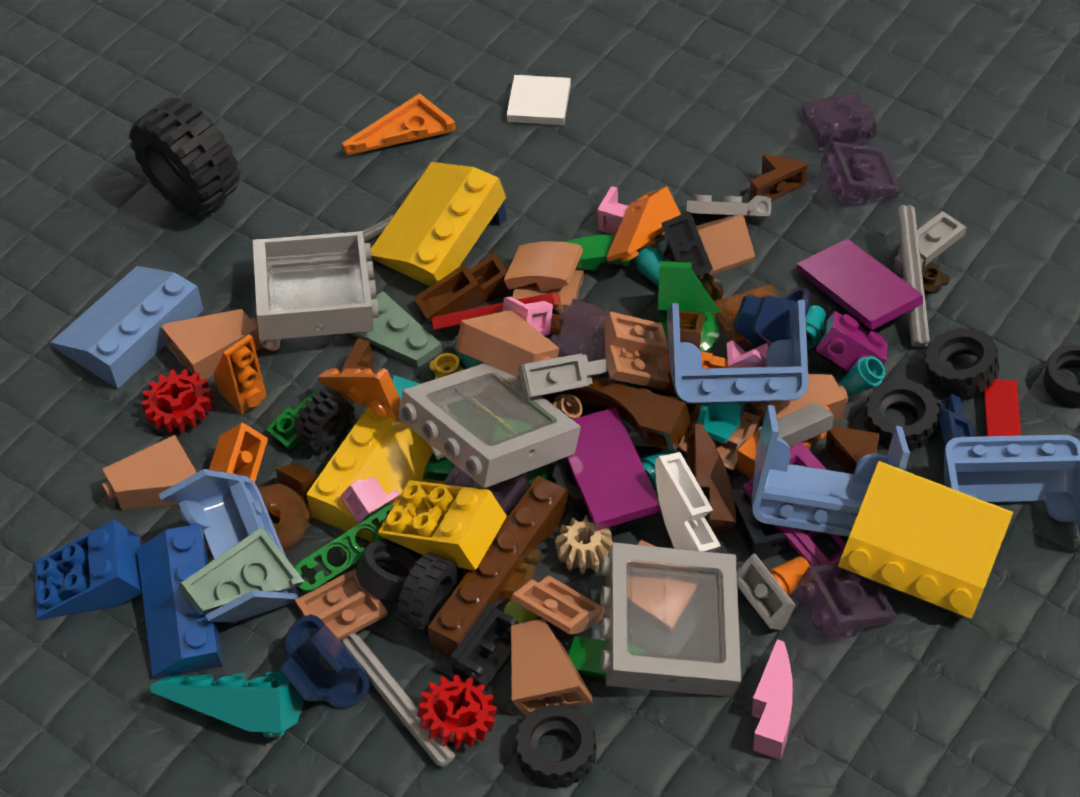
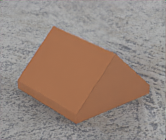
M728 215L696 226L713 267V270L710 272L714 275L755 261V253L743 215Z

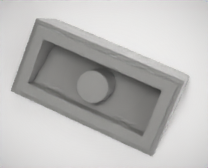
M814 402L777 419L779 428L778 438L786 441L789 448L801 441L804 442L832 429L834 415L831 411ZM762 426L758 428L759 433H761Z
M752 554L737 570V587L770 629L782 630L793 612L795 603L758 556Z

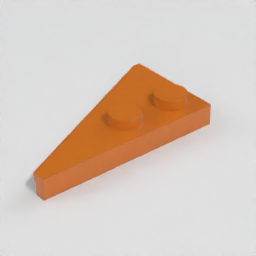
M419 93L341 143L342 150L346 155L453 132L456 130V125L452 118Z
M330 368L318 376L320 383L348 396L355 404H363L371 408L380 417L387 416L396 422L400 420L398 415L401 400L388 370L381 368L374 374L370 368H365L364 370L346 368L339 374L340 372L336 368Z

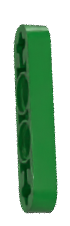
M395 504L384 507L300 561L294 567L300 576L302 575L300 568L305 567L306 570H311L318 565L314 560L316 557L320 558L322 567L330 574L324 576V572L321 570L313 576L314 584L310 585L308 581H305L296 588L303 592L315 590L358 562L365 550L355 541V535L359 530H369L373 534L374 542L379 540L390 541L386 538L381 539V536L377 533L379 529L371 522L376 520L377 526L384 523L387 518L386 513L390 512ZM331 548L342 549L346 556L344 564L339 567L330 565L327 561L328 550Z

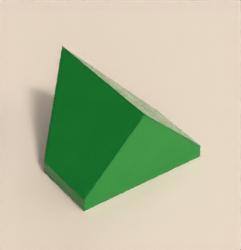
M660 261L658 310H668L673 303H679V311L721 313L692 270V263Z

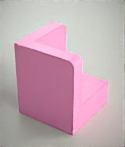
M611 186L598 208V230L616 235L628 206L618 203V188Z
M512 297L504 298L503 312L513 310L544 336L550 334L552 304L546 301L524 304Z
M733 340L728 342V367H766V352L770 345L765 343L745 352Z
M370 477L365 481H362V479L357 480L349 485L340 495L358 524L384 507L391 505L400 496L397 490L386 495L375 477Z

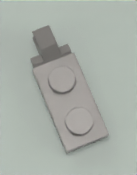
M694 195V200H687V211L700 214L770 216L771 198L756 195L746 203L742 202L741 196H724V202L712 201V195Z
M942 211L919 228L917 233L921 267L927 265L963 237L967 227ZM900 248L898 250L899 255L894 258L893 271L900 276H904Z
M582 353L517 366L524 399L583 388L593 384L591 376L608 372L606 359L588 362L587 355H582Z

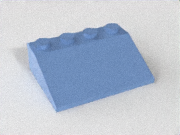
M136 266L51 341V346L118 389L166 345L161 329L162 325L196 318L204 310L198 287L175 272Z

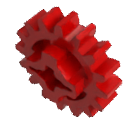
M174 369L170 370L169 377L159 374V382L150 381L148 383L150 391L147 390L142 393L144 401L141 404L147 421L149 423L154 422L157 430L165 426L167 433H171L174 427H178L181 433L184 432L186 425L196 428L195 421L197 419L205 421L207 419L205 411H212L210 401L213 400L207 380H200L199 373L197 372L189 376L187 369H184L180 375H176Z
M454 675L453 682H448L444 676L440 677L439 685L430 682L427 692L421 693L417 717L421 718L420 728H430L428 738L431 740L437 736L440 737V746L443 747L448 741L453 742L455 749L460 748L461 742H466L472 748L476 738L482 742L485 741L487 732H492L497 711V707L492 705L493 695H483L485 685L472 686L473 678L471 677L465 683L460 682L459 675Z

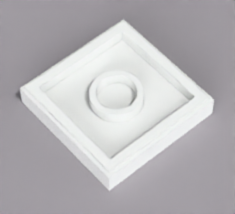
M514 75L507 111V122L564 125L571 78Z

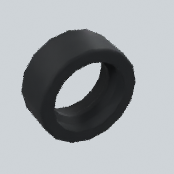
M1066 345L1056 349L1049 356L1043 382L1045 390L1054 400L1062 405L1080 407V386L1069 384L1057 373V370L1063 367L1075 366L1080 368V345Z
M379 540L370 543L365 548L357 566L356 576L360 585L373 596L388 602L398 603L405 580H407L415 563L421 558L413 550L392 541ZM379 566H384L393 569L396 572L400 573L402 576L390 574L381 569Z

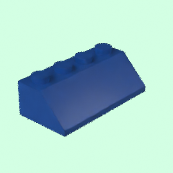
M200 523L164 530L137 549L153 679L223 666L217 622H209L206 618L208 613L199 615L178 588L181 582L209 564L206 538Z

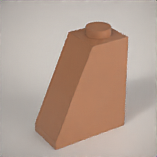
M242 309L170 322L161 326L167 347L190 375L195 372L199 373L200 380H207L214 376V371L223 352L250 334L253 337L256 351L263 348L259 340L257 320L254 317L249 318Z
M513 310L461 320L455 347L461 353L518 378L520 377L517 366L558 358L560 350L558 346Z
M808 374V389L801 398L795 401L750 402L757 416L761 417L762 425L767 405L775 406L776 417L779 419L814 402L822 407H829L834 415V422L844 418L848 396L845 388L842 385L838 386L832 375Z
M174 435L103 468L106 482L102 483V487L109 501L116 499L122 511L179 505L176 502L162 501L159 493L197 472Z
M529 619L524 623L511 625L512 702L524 716L534 712L537 707H545L547 704L552 703L554 705L567 704L568 707L592 703V695L557 634L545 619Z

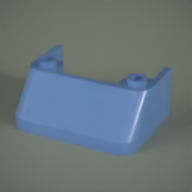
M798 300L790 307L791 339L778 340L769 346L766 352V367L702 369L700 350L692 343L680 342L679 303H673L667 310L669 365L674 391L679 400L687 404L795 401L806 393L808 389L805 300Z
M767 405L756 449L752 491L753 514L757 520L766 524L849 537L878 461L904 471L906 469L910 451L903 428L895 426L887 455L872 453L863 456L858 461L854 474L789 464L791 457L789 445L783 439L778 438L779 428L775 406Z
M1070 435L956 437L946 444L944 454V486L986 502L1045 501L1048 514L1055 520L1077 522L1080 536V441Z
M203 469L159 493L162 501L179 503V513L185 524L194 525L200 523L214 560L261 527L265 529L285 555L256 484L247 476ZM296 587L281 592L251 590L206 614V618L209 622H237L289 604L299 598V590Z

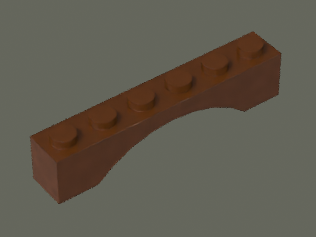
M591 376L593 384L589 386L542 395L550 403L560 394H572L584 405L596 406L605 410L616 407L620 417L639 433L645 444L676 452L691 422L686 402L679 400L678 397H666L652 393L645 388L636 389L625 386L615 380L606 381Z
M537 476L500 527L477 569H470L428 626L432 650L451 659V655L489 603L495 604L504 586L524 558L543 540L551 537L567 515V489Z

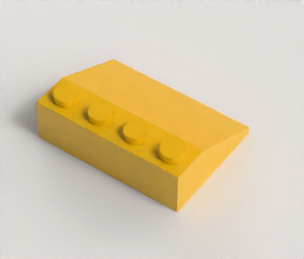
M431 162L372 246L371 259L421 283L432 286L461 265L506 199L500 179L471 166Z
M367 407L307 492L311 517L346 532L358 525L340 495L349 485L359 479L365 481L370 477H375L386 495L394 490H397L401 495L409 480L444 484V481L423 479L425 466L433 452L427 442L401 420L396 422L387 416L380 417L371 408ZM373 520L371 522L378 529H380L382 526V524L377 526L376 520ZM361 529L356 533V536L374 542L373 534L369 530Z
M878 461L838 567L972 619L1013 512Z

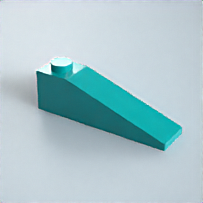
M282 671L266 672L265 677H256L250 680H246L245 673H233L230 676L217 678L216 681H213V675L210 674L167 676L150 685V692L246 731L262 732L264 737L282 736L285 730L297 724L305 700Z

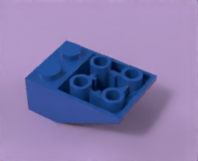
M112 520L34 561L36 618L43 620L116 607L141 595L142 586L137 549L141 547L140 536Z

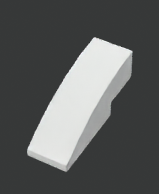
M677 452L659 456L655 459L657 491L665 526L674 549L703 552L716 551L721 545L705 519V516L713 511L682 454Z

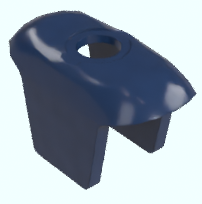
M800 287L792 290L784 298L772 295H764L762 298L745 295L732 328L755 347L765 343L771 345L778 340H790V307L798 300H805V317H807L810 308L809 291L805 287Z
M312 614L303 616L291 626L285 637V648L289 657L280 669L303 698L307 701L325 700L334 707L343 709L360 702L370 687L369 679L344 643L319 617ZM322 655L334 670H327L322 666Z

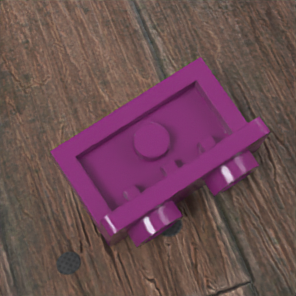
M836 311L832 313L827 320L826 334L816 346L818 353L847 371H850L862 357L874 356L883 365L887 361L888 344L881 335L874 331H866L859 326L854 318L847 314L842 316Z

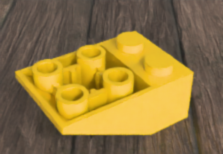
M409 480L377 533L383 538L422 555L431 552L456 563L458 568L476 570L507 515L490 490Z

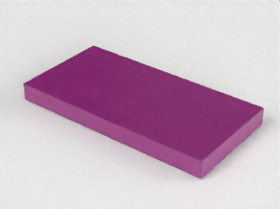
M845 239L797 263L798 273L871 330L923 304V294L849 239Z
M616 407L573 419L581 428L575 454L565 457L596 531L661 512L659 499Z

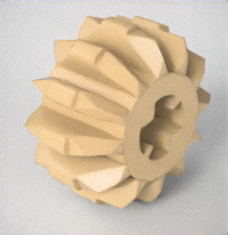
M587 515L583 522H578L572 517L570 526L562 525L560 535L557 536L555 541L560 563H566L569 572L578 567L582 575H584L588 568L597 573L602 556L608 555L611 545L614 543L611 539L609 527L596 531L593 522H590Z

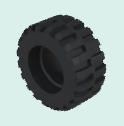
M166 98L133 122L129 139L131 140V149L135 152L136 161L140 163L141 170L151 180V184L155 189H158L167 201H171L177 209H182L187 214L203 215L237 189L240 180V170L237 168L238 161L232 154L233 150L230 144H227L224 139L225 136L214 126V122L209 117H206L201 109L193 107L191 102L181 98Z

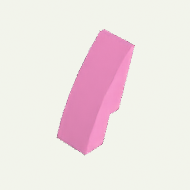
M777 639L753 697L752 716L760 718L754 735L753 751L781 760L788 738L791 718L792 674L785 643Z

